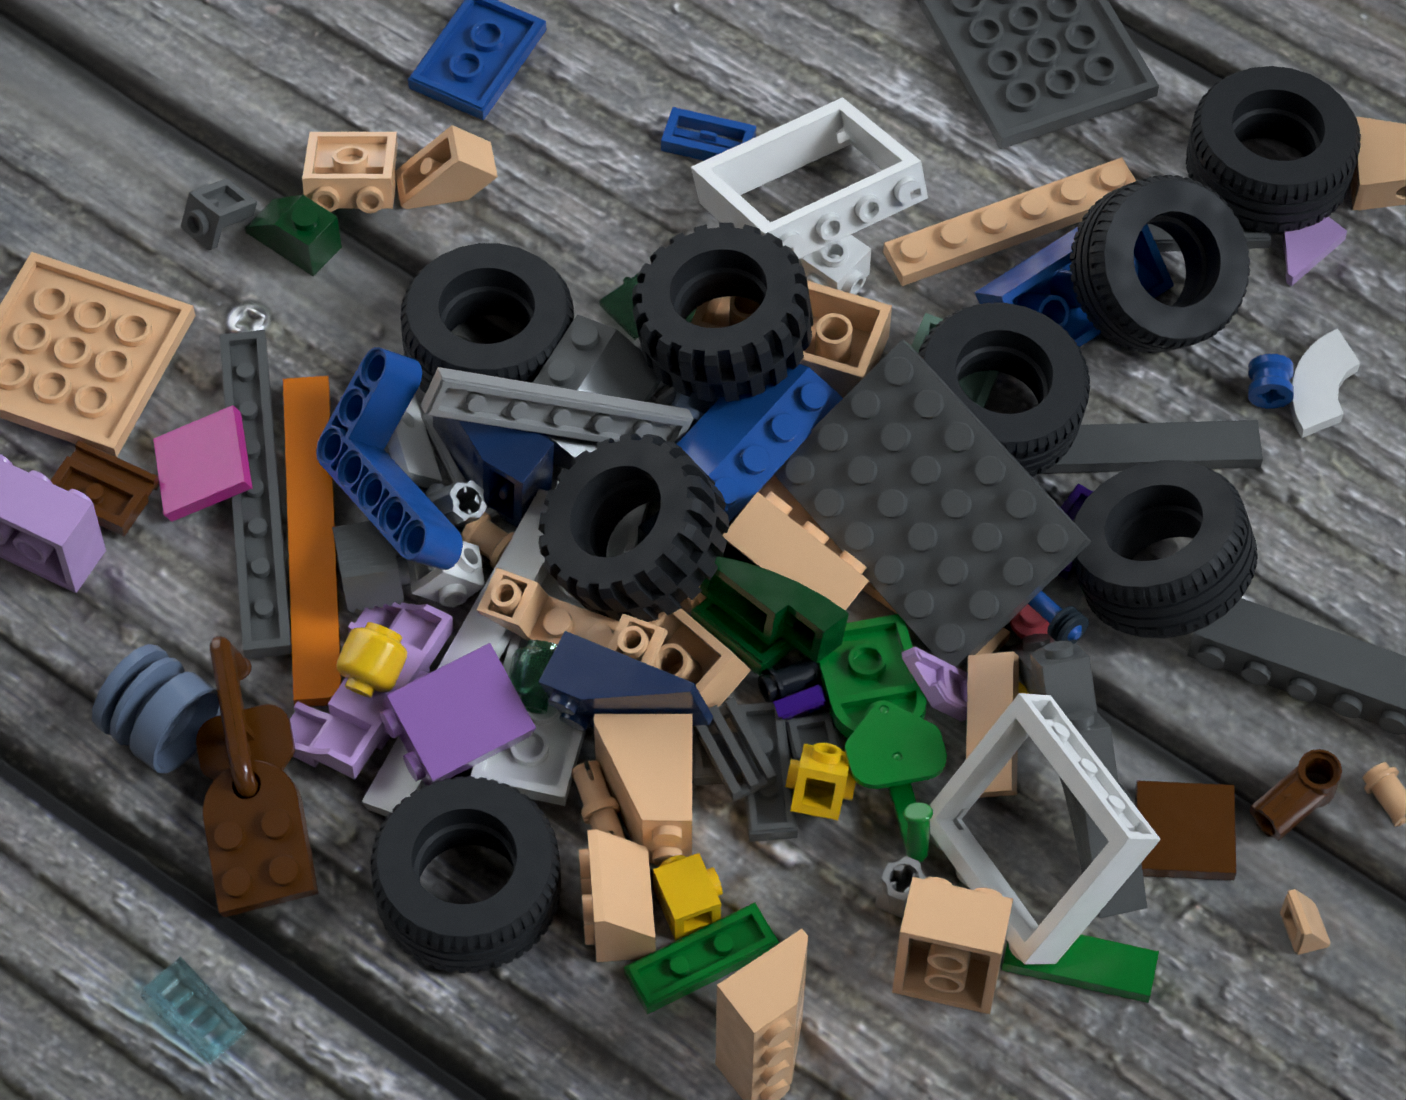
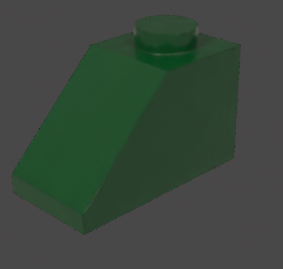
M304 195L273 199L245 227L247 234L313 277L342 248L337 216Z

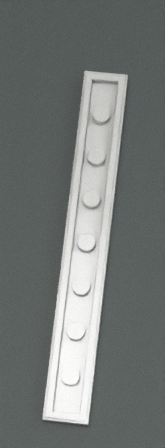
M538 490L513 534L512 540L508 543L437 669L488 643H491L500 659L514 633L481 615L477 608L496 568L533 580L540 585L542 584L548 570L544 565L545 558L540 554L538 543L539 536L544 534L538 528L540 515L546 512L548 508L544 504L548 491ZM400 737L397 738L362 800L367 810L386 817L389 813H393L392 809L397 804H401L402 799L411 797L410 794L412 792L421 790V787L425 786L422 779L415 781L409 773L403 759V755L408 752Z

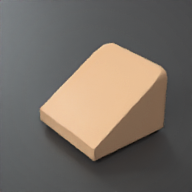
M1289 890L1283 902L1280 915L1294 952L1300 955L1329 947L1330 940L1316 904L1298 890Z

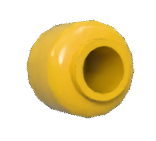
M367 622L365 628L352 629L336 664L338 672L347 678L345 687L354 693L368 698H372L374 691L389 692L393 690L407 659V650L401 644L403 637L387 627L372 622Z

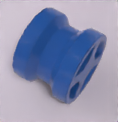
M1264 354L1253 358L1249 362L1248 377L1253 382L1248 387V399L1253 405L1265 409H1276L1292 402L1294 399V386L1290 380L1293 377V362L1289 358L1279 354Z

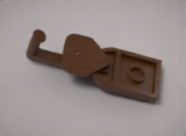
M216 636L210 642V654L221 715L212 717L202 724L196 736V746L200 769L207 778L213 781L204 799L203 821L218 911L223 917H228L317 895L319 892L302 797L296 784L283 771L295 753L290 719L284 710L272 704H263L244 709L240 681L249 676L252 669L251 662L243 657L227 638Z

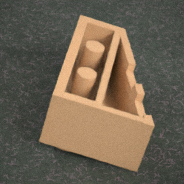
M770 491L764 497L757 492L730 525L728 532L722 535L727 540V543L736 548L758 567L797 581L846 610L869 582L862 575L867 567L845 550L838 556L826 547L825 544L830 538L811 522L807 521L801 527L791 519L788 514L793 508L776 494Z

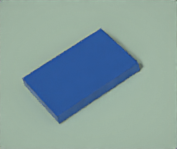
M464 0L408 78L409 89L484 121L546 32V20L498 0Z

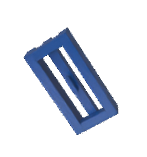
M672 107L661 138V151L705 161L755 138L756 126ZM677 126H682V127H686V128H690V129L699 130L700 133H699V132H695V131H690V130L682 129V128H677ZM717 135L742 140V142L717 137Z

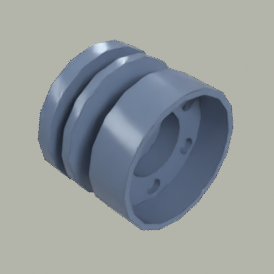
M147 644L135 649L109 674L99 690L93 705L92 721L103 733L110 734L119 745H130V750L134 756L157 773H169L179 768L196 753L198 730L208 719L220 714L218 695L214 686L194 672H184L185 669L181 662L175 658H169L166 651L158 645Z

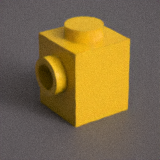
M700 853L688 857L684 855L670 857L663 861L658 868L653 869V890L675 940L688 936L721 919V901L718 897L723 895L721 882L714 867L706 869Z

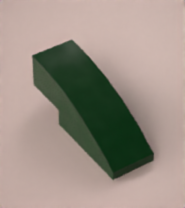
M717 556L715 564L718 568L711 580L706 578L700 585L702 590L700 593L768 646L778 638L783 637L817 664L842 645L849 613L825 596L790 578L742 561Z

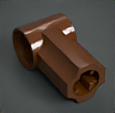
M1322 749L1311 750L1305 753L1295 769L1251 805L1249 812L1256 821V825L1268 837H1273L1279 841L1316 808L1329 804L1335 796L1341 778L1342 767L1340 761L1334 754ZM1309 773L1321 774L1328 783L1315 784L1306 775Z

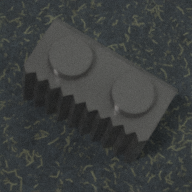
M371 521L332 527L347 610L354 613L356 609L363 611L367 607L372 610L375 606L382 608L384 604L391 607L394 602L400 605L404 601L402 586L411 584L407 560L398 553Z

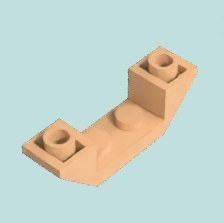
M496 568L477 608L481 615L532 644L550 651H555L564 631H567L653 666L668 633L665 628L626 614H622L620 620L617 621L548 596L538 582Z

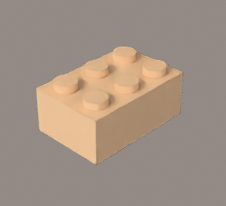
M912 877L900 929L892 993L990 1014L1013 898L1003 897L1000 892L990 888L971 890L953 886L948 880L939 877H926L925 879Z

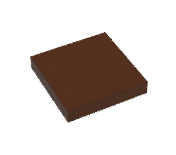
M1137 780L1135 806L1161 839L1141 862L1143 876L1234 881L1236 876L1234 785Z

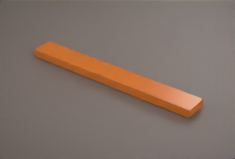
M329 376L283 379L293 701L294 706L297 701L309 707L327 706L342 683V675L338 672L336 666L341 649L337 552L332 527H336L334 479L320 465L316 455L318 440L331 417Z

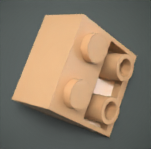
M598 829L587 830L588 848L579 849L585 945H595L596 962L641 959L656 951L648 847Z

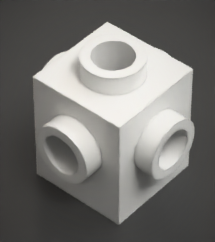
M849 235L802 257L801 264L804 267L807 281L856 295L863 287L866 277L870 273L871 248L854 236Z
M463 541L462 553L458 562L449 570H441L407 560L412 594L439 602L443 606L456 607L461 605L485 585L479 546Z

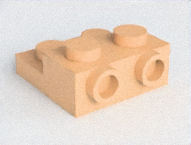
M309 132L302 176L303 195L329 212L337 209H360L365 213H375L381 209H393L396 187L397 132Z

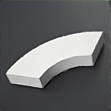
M1338 329L1327 333L1312 344L1302 356L1295 370L1292 381L1294 399L1290 403V410L1293 422L1301 438L1342 421L1344 413L1338 400L1339 388L1345 379L1358 372L1360 362Z

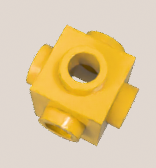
M829 743L803 745L801 759L790 760L785 788L794 789L790 811L839 820L842 800L852 801L856 784L849 771V764L844 751L836 745Z

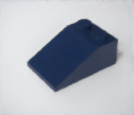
M564 631L539 680V684L549 697L548 703L560 712V720L580 731H585L587 726L594 728V714H692V726L710 725L714 717L695 683L567 631Z

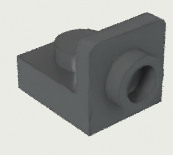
M225 178L189 192L181 228L206 249L212 250L218 246L222 228L254 216L257 201L229 179Z

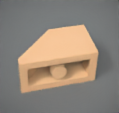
M453 125L395 170L400 206L405 209L469 200L498 177L491 142Z

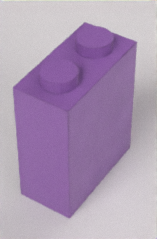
M491 643L387 694L382 704L385 710L380 712L381 719L392 738L399 736L408 752L403 755V759L409 773L415 781L422 779L424 784L428 786L432 785L435 781L440 782L451 778L529 738L536 729Z

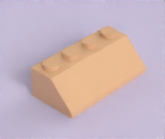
M800 929L717 984L715 1065L742 1100H780L790 1089L803 1016L808 935L803 929Z

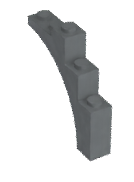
M1048 634L1028 635L1022 638V643L1009 645V652L1014 651L1019 656V676L1029 694L1051 695L1133 802L1132 796L1118 782L1111 726L1097 712L1090 657L1077 644H1073L1070 641H1055ZM1060 777L1083 874L1109 841ZM1142 864L1135 869L1097 914L1099 918L1148 908Z

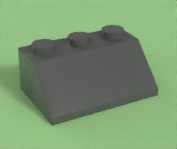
M577 314L533 383L648 402L661 381L655 376L654 369L648 367L643 357V352L620 331ZM546 434L550 441L554 443L553 464L567 470L577 463L575 457L583 451L588 450L592 452L597 449L596 444L598 442Z

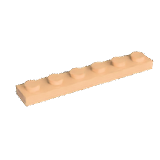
M1121 157L884 243L883 253L901 286H905L1081 222L1083 216L1088 213L1092 205H1095L1096 201L1115 189L1135 182L1136 179Z

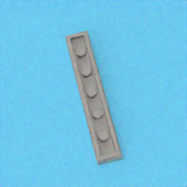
M441 367L437 368L421 403L424 414L429 416L598 443L610 438L618 442L621 435L637 433L641 438L643 435L652 434L662 437L666 442L672 441L677 444L685 436L693 421L690 410L686 408Z

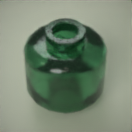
M529 640L527 646L516 649L512 656L508 677L527 712L547 714L548 707H553L548 703L549 697L539 684V680L558 644L541 640Z

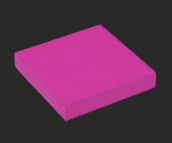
M234 405L153 439L163 514L171 522L252 489L241 412Z

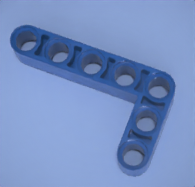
M374 347L362 359L317 443V459L320 465L403 558L441 570H449L455 566L462 553L463 540L460 532L384 450L418 390L422 378L421 365L419 361L380 347Z

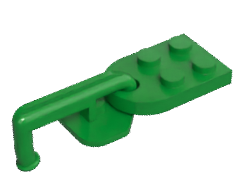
M899 614L849 622L846 624L842 645L817 663L821 671V682L831 718L836 728L848 738L845 743V754L853 779L861 786L869 789L888 787L907 856L921 863L924 862L929 851L930 819L933 816V809L926 803L916 802L911 783L933 779L944 771L947 764L945 745L939 728L924 719L927 698L902 659V652L913 647L905 621Z

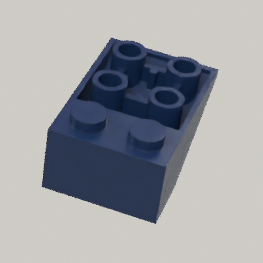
M433 416V427L467 482L473 480L484 489L483 497L487 508L497 511L500 518L518 527L538 490L542 489L549 492L552 488L554 443L550 441L546 434Z

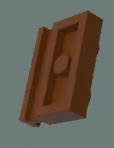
M78 440L75 444V451L70 457L67 456L50 481L67 491L75 489L84 493L93 502L99 525L125 537L149 502L148 497L152 491L157 490L160 486L158 476Z

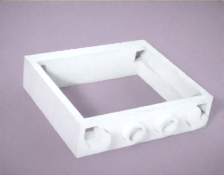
M843 97L691 167L699 203L720 223H734L735 228L743 229L744 224L757 227L763 236L767 232L782 240L783 246L790 247L798 256V259L928 198L921 160ZM843 128V131H842V132H840V133H838V134L836 133V131H838V130H840V129ZM850 144L882 169V171L773 222H769L740 196Z
M1019 693L929 805L933 809V816L930 819L931 840L937 848L945 853L953 864L959 880L971 890L990 888L1000 892L1003 897L1013 898L1006 940L1009 943V949L1012 954L1024 964H1056L1161 840L1051 695ZM1028 736L1031 737L1109 841L1040 925L1036 923L962 821L965 814Z

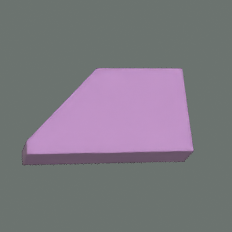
M1324 217L1321 222H1315V225L1305 226V228L1300 230H1285L1283 235V251L1286 260V283L1293 286L1345 241L1347 230L1330 217Z
M915 646L902 652L903 661L932 708L961 722L966 720L968 673Z

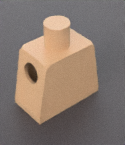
M1356 117L1360 128L1361 145L1350 184L1352 209L1367 210L1406 205V124Z

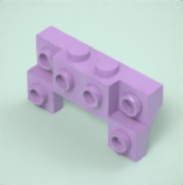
M394 602L391 607L387 604H384L382 608L375 606L372 610L366 607L357 621L349 624L348 631L350 633L354 628H365L367 622H372L387 627L403 637L401 644L407 650V659L396 685L389 692L374 691L372 698H368L345 687L347 678H345L328 703L330 714L297 701L294 706L295 712L290 718L295 743L293 757L313 767H316L320 762L355 780L376 748L382 750L391 737L380 715V712L385 710L382 704L386 695L430 673V665L454 630L451 615L428 604L415 605L402 602L399 605Z

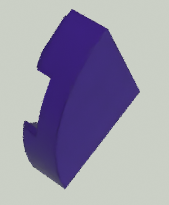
M819 685L773 702L778 717L783 719H792L795 715L805 711L812 714L829 708L824 688Z

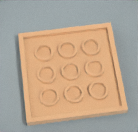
M31 252L0 304V418L74 444L80 440L118 457L195 318L194 306Z

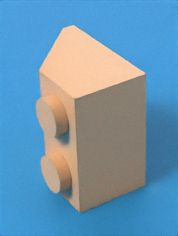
M679 609L670 615H667L665 612L659 613V619L648 623L665 628L668 633L653 667L695 683L708 708L715 705L719 707L748 675L751 669L683 609Z

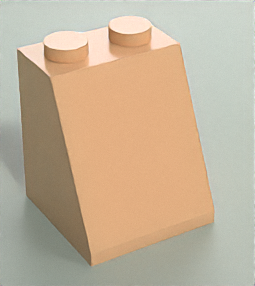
M594 714L596 760L600 762L601 771L610 796L618 801L620 807L619 815L632 841L648 847L649 863H654L656 866H660L663 861L673 856H691L692 714Z

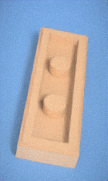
M1014 651L968 655L966 759L1018 695L1019 656ZM1018 750L979 798L1017 795Z

